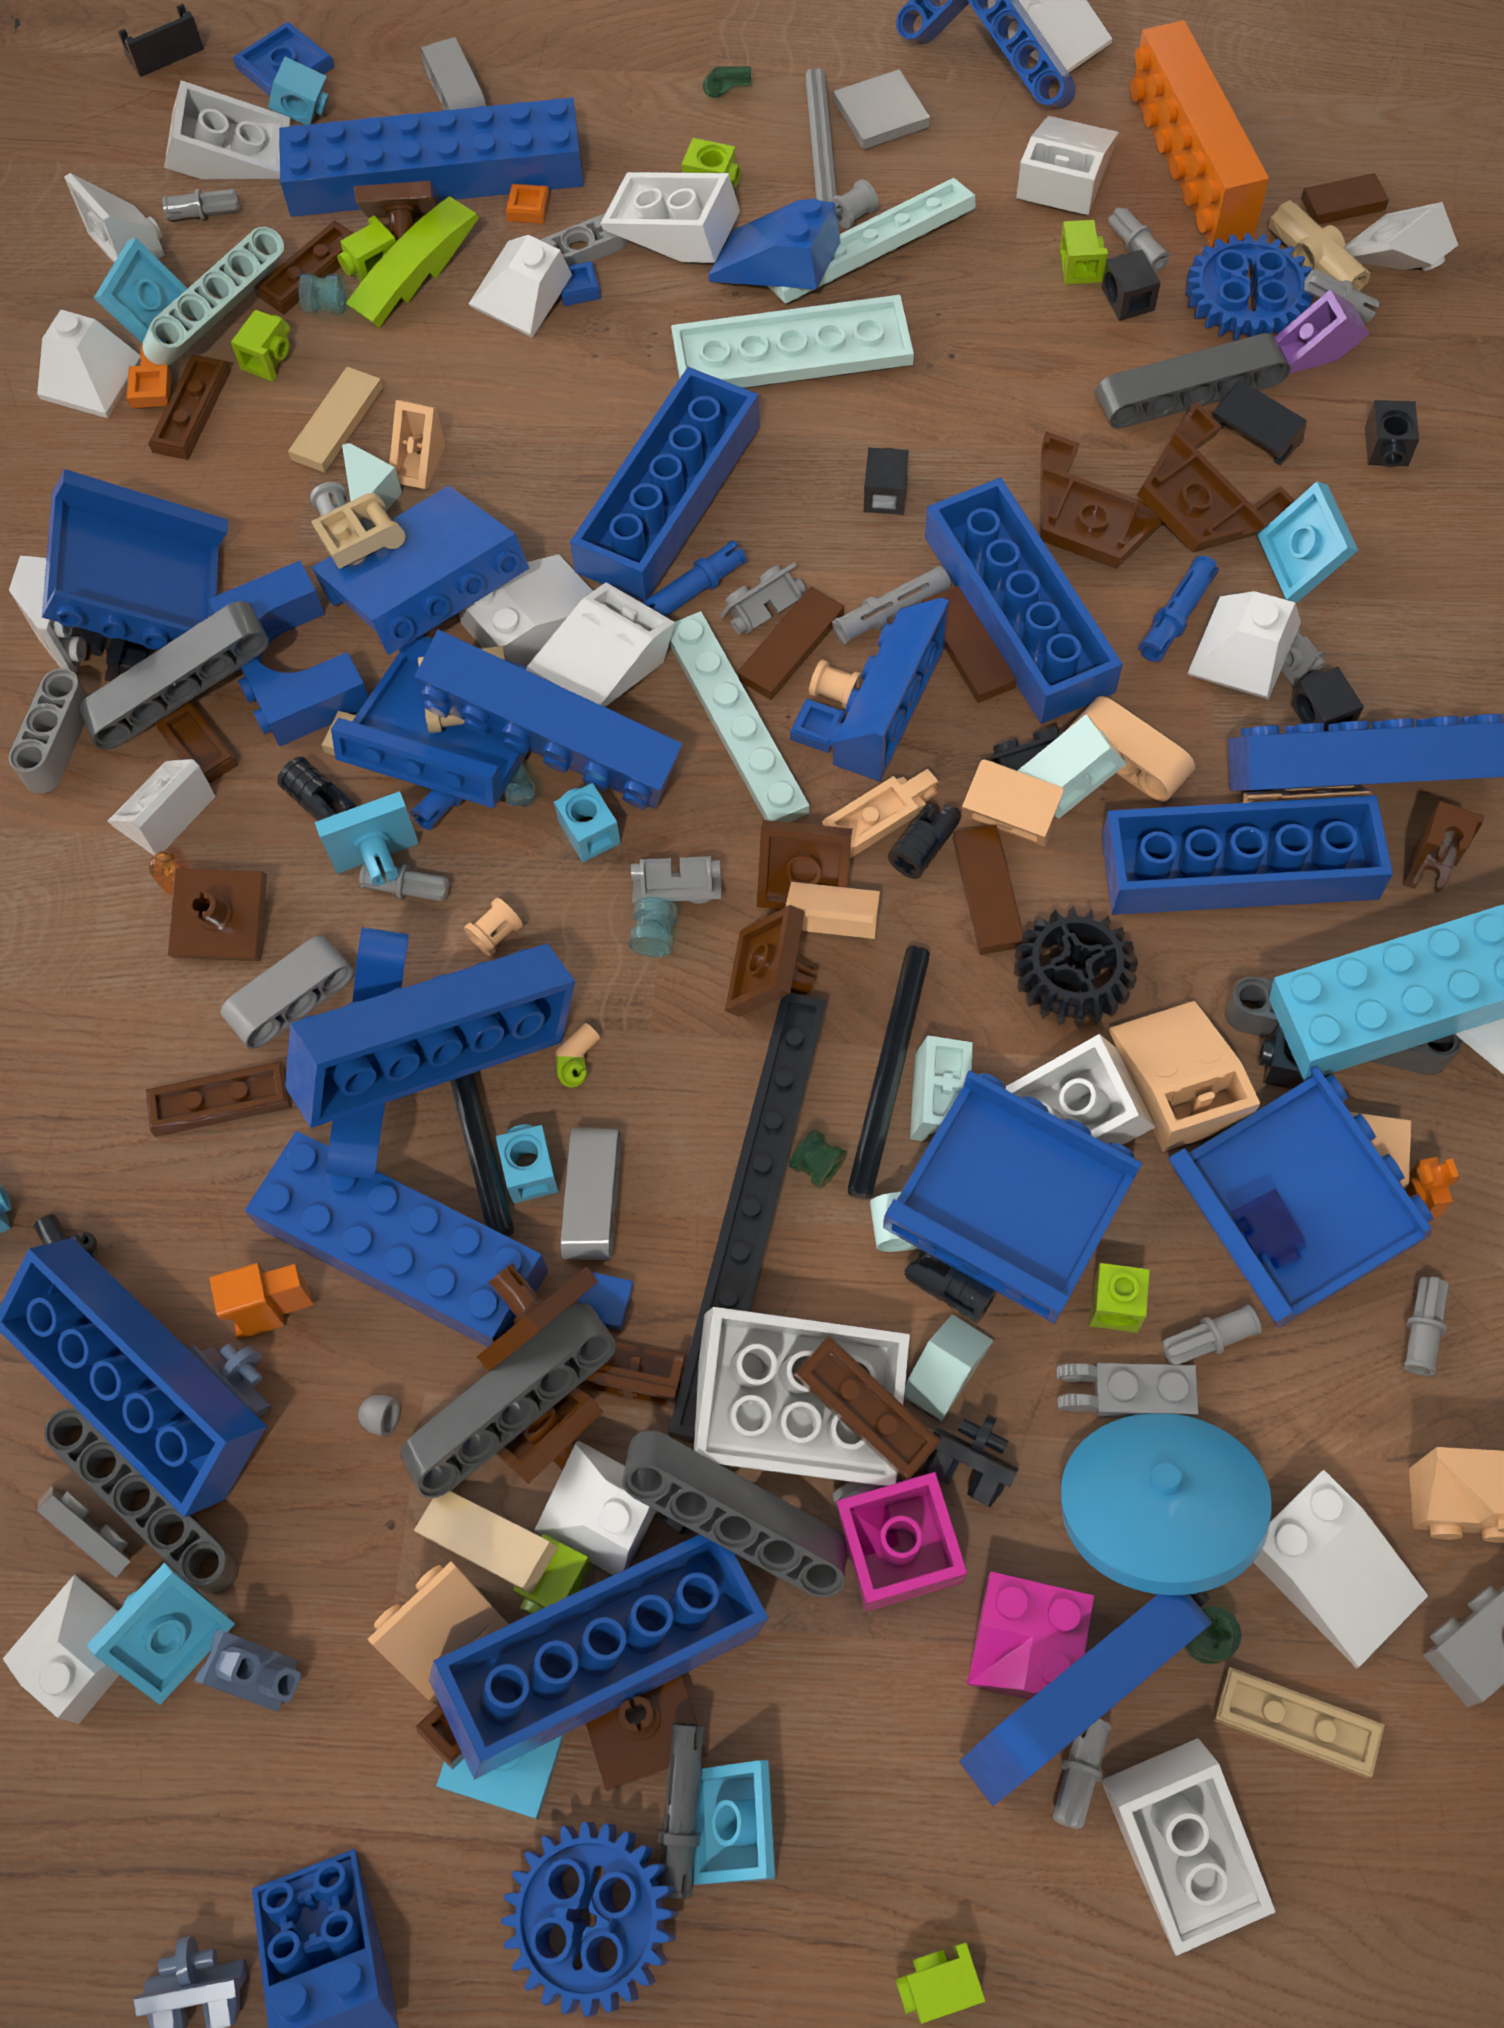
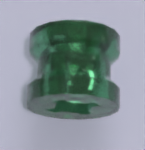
M815 1129L799 1144L790 1159L789 1167L796 1172H805L810 1176L811 1183L818 1189H821L831 1181L846 1159L847 1151L841 1146H831L826 1142L825 1135L818 1129Z
M1217 1606L1205 1607L1202 1610L1215 1623V1628L1224 1635H1219L1213 1628L1212 1623L1184 1648L1188 1655L1196 1662L1205 1665H1215L1234 1655L1240 1646L1242 1634L1238 1621L1226 1609Z

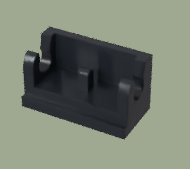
M184 4L176 6L179 19L138 37H128L125 29L118 31L124 53L140 77L204 50L194 17L190 11L186 12Z
M1241 380L1213 412V418L1222 426L1220 429H1223L1228 424L1273 452L1272 455L1276 457L1273 462L1280 466L1304 440L1306 419Z

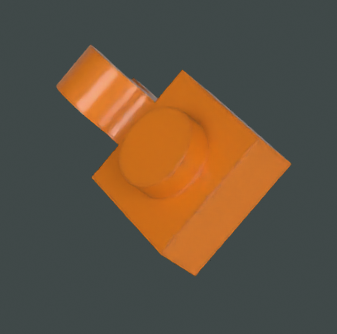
M142 343L140 349L141 365L129 366L127 400L131 408L167 406L171 398L172 373L168 364L156 365L149 361L144 355Z
M1438 1157L1419 1160L1409 1172V1184L1405 1188L1406 1193L1410 1198L1418 1194L1429 1208L1433 1218L1440 1217L1453 1203L1449 1187L1460 1179L1454 1159H1447L1442 1165H1440Z

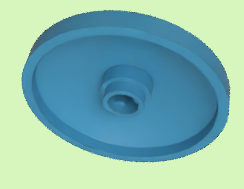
M1146 1413L1110 1422L1091 1433L1079 1444L1064 1469L1061 1483V1512L1064 1526L1073 1545L1082 1557L1103 1575L1124 1586L1147 1593L1188 1595L1208 1591L1230 1582L1242 1574L1255 1561L1263 1549L1269 1533L1271 1493L1267 1478L1256 1458L1242 1443L1226 1431L1189 1416L1170 1413Z

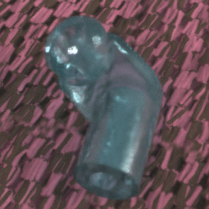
M524 759L505 790V799L513 807L519 805L527 807L532 805L535 800L534 781Z

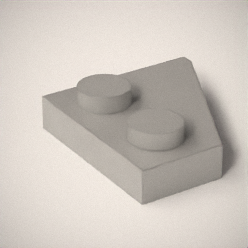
M52 1485L38 1500L37 1512L116 1578L130 1563L129 1554L124 1551L129 1542L108 1524L100 1529L87 1517L91 1510L69 1491L63 1495Z

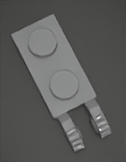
M1096 1363L1095 1366L1090 1364H1062L1057 1367V1379L1065 1382H1095V1396L1075 1393L1059 1396L1058 1410L1089 1412L1103 1417L1170 1413L1196 1418L1199 1414L1196 1365Z

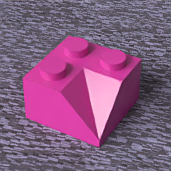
M935 1472L836 1501L851 1565L865 1612L964 1583L967 1570Z
M990 1571L985 1582L967 1685L1030 1700L1085 1655L1094 1595Z

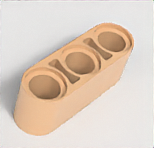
M1096 697L1069 726L1070 728L1083 716H1089L1127 762L1116 773L1157 801H1167L1195 770L1194 760L1187 751L1108 697Z

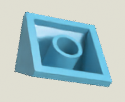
M768 1760L701 1769L696 1832L701 1833L700 1846L695 1847L692 1870L693 1885L776 1880L771 1779Z

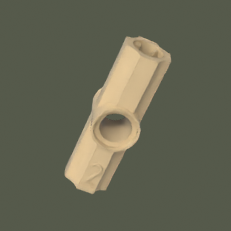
M1291 200L1280 205L1275 214L1270 217L1268 228L1288 247H1294L1293 258L1297 256L1305 257L1303 267H1311L1312 270L1317 269L1341 282L1348 280L1352 282L1353 288L1359 291L1368 284L1371 273L1345 250V240L1338 228L1333 225H1327L1322 228Z

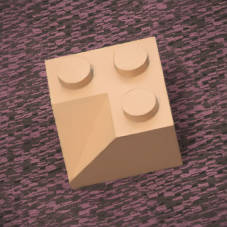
M1436 1447L1409 1468L1413 1529L1430 1530V1537L1434 1539H1460L1463 1537L1462 1532L1482 1533V1540L1486 1542L1504 1543V1451Z

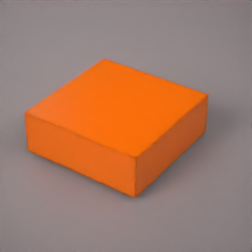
M512 184L506 208L507 221L544 224L550 198L548 186Z

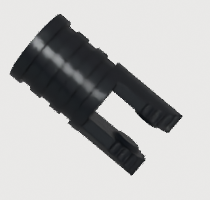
M305 757L292 759L281 769L278 775V786L286 791L291 798H294L317 821L356 807L355 803L319 772Z
M928 802L897 841L895 847L889 852L888 860L891 865L906 877L912 879L920 878L925 869L930 865L931 860L936 857L938 851L941 850L954 829H956L961 820L962 811L952 806L944 807L940 811L938 804Z
M921 1250L918 1253L919 1257L914 1262L912 1261L904 1270L906 1279L978 1324L993 1302L997 1292Z

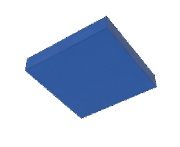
M286 22L232 57L235 67L269 96L271 95L273 81L284 57L292 59L323 75L334 68L332 57L290 22Z

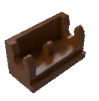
M1440 801L1415 845L1403 885L1415 889L1423 877L1422 872L1431 870L1438 876L1434 890L1435 892L1441 891L1449 880L1453 866L1457 867L1483 823L1485 815Z
M615 1341L616 1349L613 1356L580 1384L582 1390L674 1409L688 1355L681 1352L671 1353Z

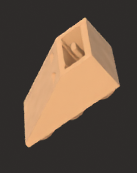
M1196 1001L1110 1027L1109 1032L1156 1126L1152 1130L1162 1152L1220 1134L1257 1111L1260 1101L1241 1061Z
M452 1562L448 1563L444 1568L441 1565H437L429 1570L416 1584L415 1588L418 1592L403 1606L397 1603L387 1609L376 1620L374 1627L377 1630L368 1638V1641L417 1690L437 1706L439 1701L429 1682L433 1661L509 1625L480 1590Z

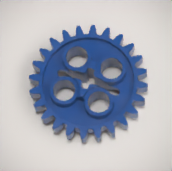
M1250 233L1245 234L1244 241H1239L1234 234H1231L1228 244L1220 239H1216L1214 249L1204 246L1202 256L1196 255L1194 257L1193 266H1190L1185 292L1186 295L1190 296L1188 306L1197 307L1196 318L1207 316L1206 328L1213 327L1216 324L1219 325L1220 336L1224 335L1228 330L1234 331L1233 337L1236 341L1241 337L1242 333L1252 337L1260 333L1272 334L1274 330L1279 334L1311 306L1313 296L1304 291L1303 283L1312 271V268L1303 267L1304 256L1292 257L1293 246L1284 250L1280 249V239L1275 240L1272 244H1268L1264 234L1260 236L1258 241H1253ZM1249 264L1252 269L1251 279L1247 277ZM1249 295L1253 297L1251 311L1248 305Z
M582 1822L579 1836L573 1826H562L560 1832L561 1843L554 1836H543L541 1840L545 1854L543 1855L537 1851H527L524 1855L531 1870L529 1872L513 1871L512 1873L513 1878L522 1886L520 1892L504 1894L503 1899L516 1906L515 1914L501 1919V1924L515 1927L516 1935L503 1944L504 1949L519 1948L521 1956L514 1962L511 1968L513 1971L529 1969L532 1972L524 1987L526 1991L536 1990L543 1985L545 1986L541 2004L545 2006L552 2005L562 1996V2014L574 2013L580 2002L584 2017L597 2015L600 2002L606 2013L619 2010L618 1993L627 2003L638 2000L639 1996L635 1981L645 1987L654 1985L656 1980L649 1969V1965H667L669 1960L658 1947L660 1943L676 1941V1935L663 1928L664 1920L678 1916L677 1910L663 1906V1899L675 1891L674 1886H659L657 1879L666 1870V1865H647L646 1862L653 1850L651 1845H642L636 1850H632L636 1837L634 1832L625 1831L616 1841L617 1831L614 1824L604 1823L598 1835L594 1822ZM600 1865L603 1867V1876L597 1882L596 1869ZM570 1866L574 1867L578 1872L580 1879L579 1888L572 1897H569L564 1892L562 1886L563 1875ZM619 1879L625 1880L631 1892L628 1906L623 1911L614 1905L612 1899L613 1887ZM585 1908H589V1912L597 1916L595 1926H590L587 1920L582 1919V1912ZM556 1924L562 1927L566 1935V1946L559 1956L552 1951L549 1944L550 1932ZM606 1937L613 1940L618 1950L617 1961L611 1969L606 1968L602 1964L599 1956L600 1946ZM581 1953L583 1966L578 1970L575 1962L577 1956Z

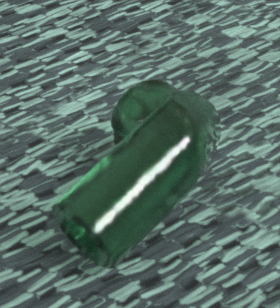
M751 66L715 67L703 81L704 92L709 97L718 98L732 86H750Z

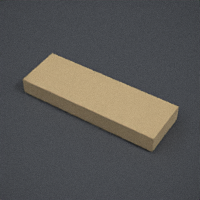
M347 366L288 450L291 460L325 473L342 449V444L347 442L382 391L381 379Z
M451 1491L443 1496L432 1499L414 1529L423 1538L529 1594L533 1593L558 1549L550 1541Z
M1231 1667L1226 1669L1213 1721L1367 1779L1373 1776L1385 1724Z

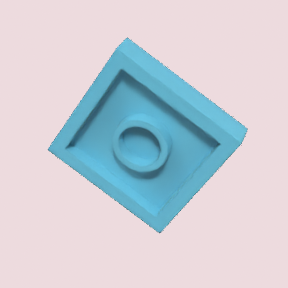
M137 238L126 242L94 299L135 338L143 343L153 319L188 288ZM158 337L159 340L166 343V339Z
M1318 481L1257 535L1286 600L1296 603L1359 551L1328 485Z
M400 791L314 822L336 873L339 874L358 867L365 862L370 875V881L375 886L385 884L379 865H383L389 883L399 876V872L395 868L390 854L419 844Z
M164 1563L139 1590L131 1593L126 1598L122 1608L88 1642L87 1647L95 1657L161 1705L211 1651L216 1629L228 1632L235 1623L223 1610Z
M565 1734L475 1780L465 1759L453 1770L444 1761L436 1787L539 1820Z

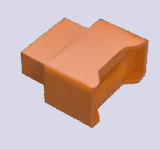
M254 1263L209 1277L217 1317L220 1320L234 1321L237 1340L285 1326L283 1314L314 1305L310 1284L301 1276L296 1264L265 1272L259 1263Z

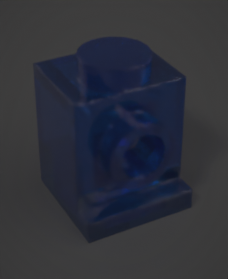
M1276 1188L1232 1211L1234 1220L1239 1228L1246 1224L1249 1225L1250 1229L1244 1231L1243 1234L1257 1258L1266 1255L1276 1271L1285 1269L1302 1258L1300 1251L1307 1248L1306 1240Z

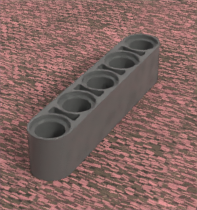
M1264 333L1112 374L1097 385L1095 395L1109 424L1113 428L1119 429L1187 411L1196 401L1201 406L1223 401L1240 380L1258 391L1274 387L1288 377L1291 366L1274 335Z
M238 601L223 607L86 697L79 706V712L93 744L100 749H112L124 744L263 653L269 645V639L252 604Z
M1251 976L1241 979L1236 984L1225 1008V1017L1228 1024L1240 1032L1272 1039L1279 1025L1269 1001L1273 980ZM1241 1000L1252 1001L1259 1009H1249L1241 1003ZM1456 1034L1431 1041L1437 1044L1443 1052L1434 1051L1425 1043L1369 1062L1425 1075H1435L1447 1068L1460 1050L1463 1042Z
M578 1303L565 1309L542 1330L406 1440L400 1450V1457L421 1496L437 1498L454 1489L613 1356L616 1342L593 1306L587 1303Z
M62 1409L50 1417L44 1430L45 1441L48 1446L182 1578L206 1593L217 1594L224 1592L232 1586L239 1570L236 1557L193 1514L183 1517L77 1409ZM82 1426L83 1432L80 1439L73 1445L67 1446L66 1441L71 1430ZM116 1457V1466L113 1472L107 1477L100 1479L99 1471L102 1464L109 1458ZM149 1489L150 1498L146 1506L141 1510L133 1512L132 1504L136 1495L143 1490ZM183 1522L184 1532L180 1540L174 1544L167 1545L166 1535L169 1528L175 1523ZM218 1555V1569L212 1576L202 1579L200 1568L203 1561L209 1556Z
M644 1431L632 1438L624 1469L623 1487L634 1499L810 1595L829 1597L842 1590L845 1585L846 1541L838 1530L663 1433Z

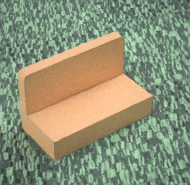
M984 759L981 760L962 805L964 817L988 826L997 825L998 830L1046 847L1052 832V821L1063 796V788Z
M791 882L786 906L792 905L805 911L801 931L875 939L880 891Z

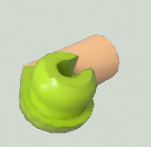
M584 1023L555 1053L557 1077L566 1087H578L587 1078V1068L585 1066L584 1054L600 1039L598 1033L587 1023Z

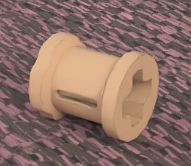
M822 659L813 673L809 686V695L815 698L819 695L842 702V707L846 708L852 690L854 688L860 690L862 673L857 671L853 672V674L830 667L829 661Z
M495 898L491 902L492 908L474 924L467 923L463 927L469 939L489 957L496 953L495 946L513 930L518 932L523 928V923L518 915L499 898Z

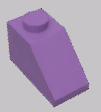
M1330 289L1277 334L1275 338L1291 366L1289 373L1291 374L1339 360L1370 333L1354 305Z

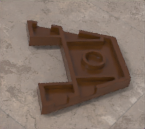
M1197 401L1192 404L1137 494L1193 553L1258 535L1295 501L1280 486L1256 505H1252L1197 450L1213 439L1222 427Z
M1046 431L1041 445L1040 538L1043 542L1117 569L1164 522L1143 501L1068 474L1077 455L1080 443Z

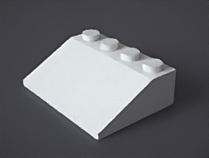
M719 1307L711 1308L704 1315L699 1356L694 1451L724 1466L879 1486L896 1484L897 1473L799 1382L793 1374L821 1342L830 1336L903 1405L910 1334Z

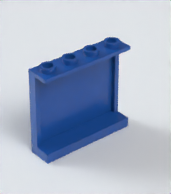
M64 469L51 496L42 618L57 621L64 626L79 627L101 633L108 638H120L142 644L149 649H161L214 614L208 599L217 596L218 548L228 533V519Z
M449 485L391 520L398 523L405 532V541L399 548L388 549L384 546L368 554L362 562L352 566L346 565L338 569L331 556L311 567L328 601L334 606L343 602L375 630L388 655L530 569L516 534Z
M421 635L399 649V654L353 721L338 718L331 728L335 759L495 808L526 755L506 747L503 744L504 739L493 733L488 732L487 736H482L469 730L464 725L442 727V732L429 734L425 707L423 706L424 701L420 700L415 674L419 668L418 658L425 656L433 639ZM507 661V662H509V663H511V664H514V665H516V666H518V667H520V668H522V669H524V670H526V668H527V666H523V665H520V664H517V663H513V662Z
M1318 1067L1311 1070L1312 1077L1195 1150L1188 1153L1184 1148L1168 1158L1177 1176L1278 1328L1429 1238L1432 1228L1428 1222L1434 1219L1420 1196L1416 1194L1410 1198L1399 1183L1405 1177L1391 1155L1387 1153L1381 1157L1370 1142L1376 1138V1135L1365 1118L1360 1113L1353 1117L1346 1108L1343 1101L1348 1099V1096L1333 1074L1325 1078Z
M969 1070L965 1077L964 1086L898 1199H893L886 1211L883 1229L1055 1324L1142 1163L1134 1159V1154L1126 1147L1114 1142L1106 1144L1091 1136V1131L1080 1122L1072 1119L1063 1121L1048 1113V1108L1039 1100L1029 1096L1021 1098L1006 1090L1003 1082L996 1077L986 1073L978 1075Z

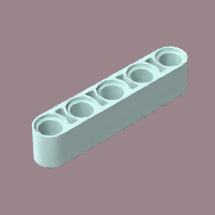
M268 227L254 229L158 314L151 322L143 341L142 349L147 359L156 365L168 364L169 366L174 363L247 297L257 284L273 272L284 250L281 236L275 230ZM209 293L215 294L218 298H214ZM184 315L190 316L195 321L187 319ZM158 337L166 339L170 344L162 342Z

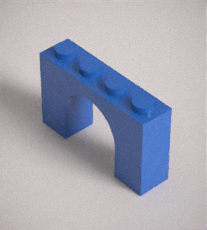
M297 561L208 599L214 613L233 602L244 601L252 604L267 634L269 644L280 634L325 615L317 592L301 561ZM263 652L237 669H241L245 676L238 679V682L248 703L257 700L260 709L253 711L263 734L272 732L279 747L331 725L338 710L353 715L358 713L368 699L364 683L348 652L306 670L293 673L277 672L262 665Z

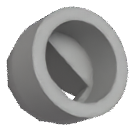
M372 1395L368 1397L359 1407L358 1419L360 1424L371 1434L382 1437L390 1436L399 1420L400 1402L397 1398L386 1395Z

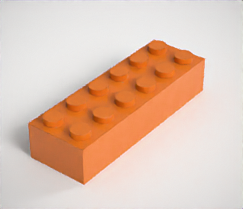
M1185 20L1143 29L1140 46L1135 51L1136 69L1134 78L1130 81L1131 98L1140 106L1143 112L1144 123L1147 128H1151L1156 138L1158 151L1166 157L1169 163L1170 174L1174 180L1177 179L1183 191L1185 204L1192 208L1196 216L1198 230L1200 233L1205 234L1211 248L1214 247L1216 239H1220L1228 244L1231 234H1234L1239 241L1244 240L1246 233H1250L1251 237L1254 238L1269 182V177Z

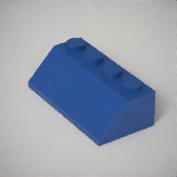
M937 598L899 609L893 623H886L884 625L878 642V647H880L876 657L870 655L867 659L862 674L864 682L860 690L856 688L852 690L846 705V713L848 714L844 722H837L832 730L829 746L833 747V765L881 782L944 651L949 600Z

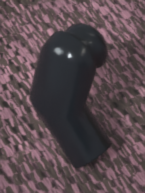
M56 1215L43 1216L34 1224V1228L43 1245L74 1238L93 1258L97 1254V1240L93 1234L84 1231L82 1236L78 1234L66 1235Z

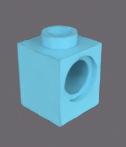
M284 57L273 81L268 108L291 117V119L304 125H310L315 114L317 113L322 116L326 107L329 94L323 92L327 76Z
M593 783L583 788L571 789L560 799L554 801L559 825L582 863L621 844L617 821ZM584 817L593 818L588 822H578V820Z
M529 1124L517 1125L507 1130L506 1134L496 1136L507 1189L513 1203L559 1192L548 1142L542 1125L535 1127ZM532 1153L538 1156L536 1161L530 1166L520 1167L515 1165L518 1158L524 1154Z

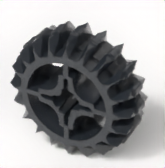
M1074 907L1068 910L1067 918H1063L1056 909L1050 914L1049 922L1039 917L1034 924V930L1027 929L1022 938L1023 944L1017 946L1015 957L1018 961L1014 965V974L1020 978L1017 984L1019 992L1028 993L1026 999L1028 1007L1037 1004L1042 1005L1040 1009L1042 1019L1051 1012L1058 1014L1057 1023L1059 1026L1064 1024L1066 1017H1072L1077 1028L1083 1025L1085 1016H1088L1095 1025L1101 1022L1103 1013L1112 1017L1117 1013L1118 1004L1124 1005L1127 1003L1130 997L1129 990L1135 987L1137 981L1134 972L1137 970L1138 961L1136 957L1131 956L1134 950L1133 942L1122 941L1125 934L1123 927L1114 930L1109 929L1111 924L1109 916L1100 922L1093 920L1094 913L1092 909L1085 914V917H1078ZM1057 945V957L1051 959L1049 965L1041 967L1040 957L1048 949ZM1110 968L1111 979L1105 985L1095 990L1093 986L1095 976L1100 975L1101 970Z

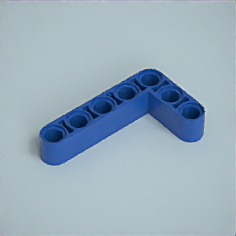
M909 0L899 11L896 18V28L903 38L924 44L932 41L970 3L1039 103L1054 108H1064L1074 99L1076 85L1073 78L1019 0H997L990 9L988 8L987 0H947L942 6L940 0ZM919 15H921L922 25L920 29L915 33L913 27L914 21ZM1017 19V33L1009 39V25ZM1037 49L1039 52L1038 63L1030 69L1028 65L1029 56ZM1058 79L1060 83L1059 92L1051 99L1049 87L1054 80Z
M361 928L352 1002L363 1001L389 993L396 988H402L409 934ZM385 1103L333 1120L325 1174L374 1180Z
M1158 1594L999 1724L960 1759L959 1763L993 1807L1213 1622L1190 1594Z

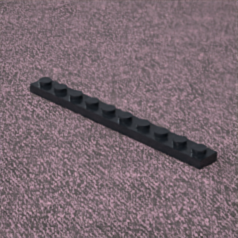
M790 993L780 1000L669 1426V1437L690 1442L695 1440L698 1366L705 1313L713 1307L747 1312L752 1311L827 1010V1000Z

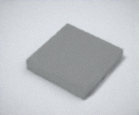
M900 69L833 91V102L863 150L930 127L929 114Z

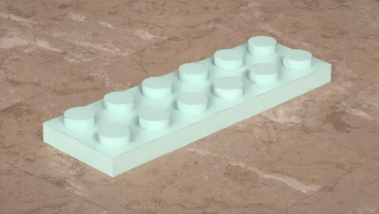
M900 295L671 325L679 379L686 368L691 367L745 388L913 365L914 352Z

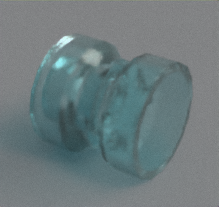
M301 274L299 279V300L303 313H318L321 309L327 310L330 314H343L346 306V289L343 276L341 274H327L325 278H318L315 274Z
M645 897L638 899L634 903L633 919L636 925L630 931L629 948L638 954L650 957L669 955L673 950L674 935L671 933V928L677 922L678 907L674 903L662 898Z

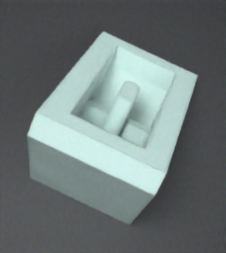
M351 443L342 444L350 500L353 501L368 493H375L385 503L386 512L402 494L395 467ZM366 518L359 521L365 531L370 530L374 526V523Z
M952 1314L927 1343L905 1384L904 1399L942 1423L994 1340Z

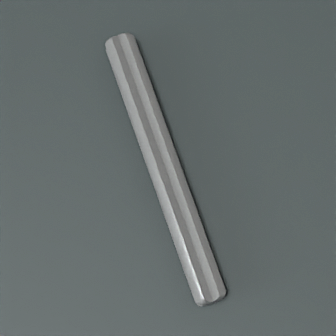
M819 67L816 70L810 68L806 72V90L816 199L829 202L833 196L837 195L826 78L824 70Z

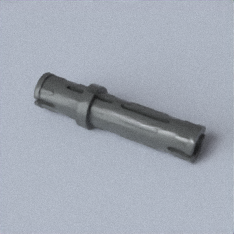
M677 1722L671 1724V1751L668 1766L666 1809L663 1829L658 1830L657 1841L662 1843L661 1864H665L667 1867L659 1877L658 1885L674 1886L675 1891L666 1898L682 1899V1895L686 1899L692 1897L695 1847L700 1846L701 1833L696 1832L702 1747L706 1727L701 1724L682 1722L681 1725Z

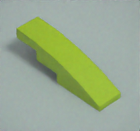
M447 197L394 243L366 275L346 304L357 314L380 328L399 299L408 304L428 275L437 279L477 222L479 216L452 197Z

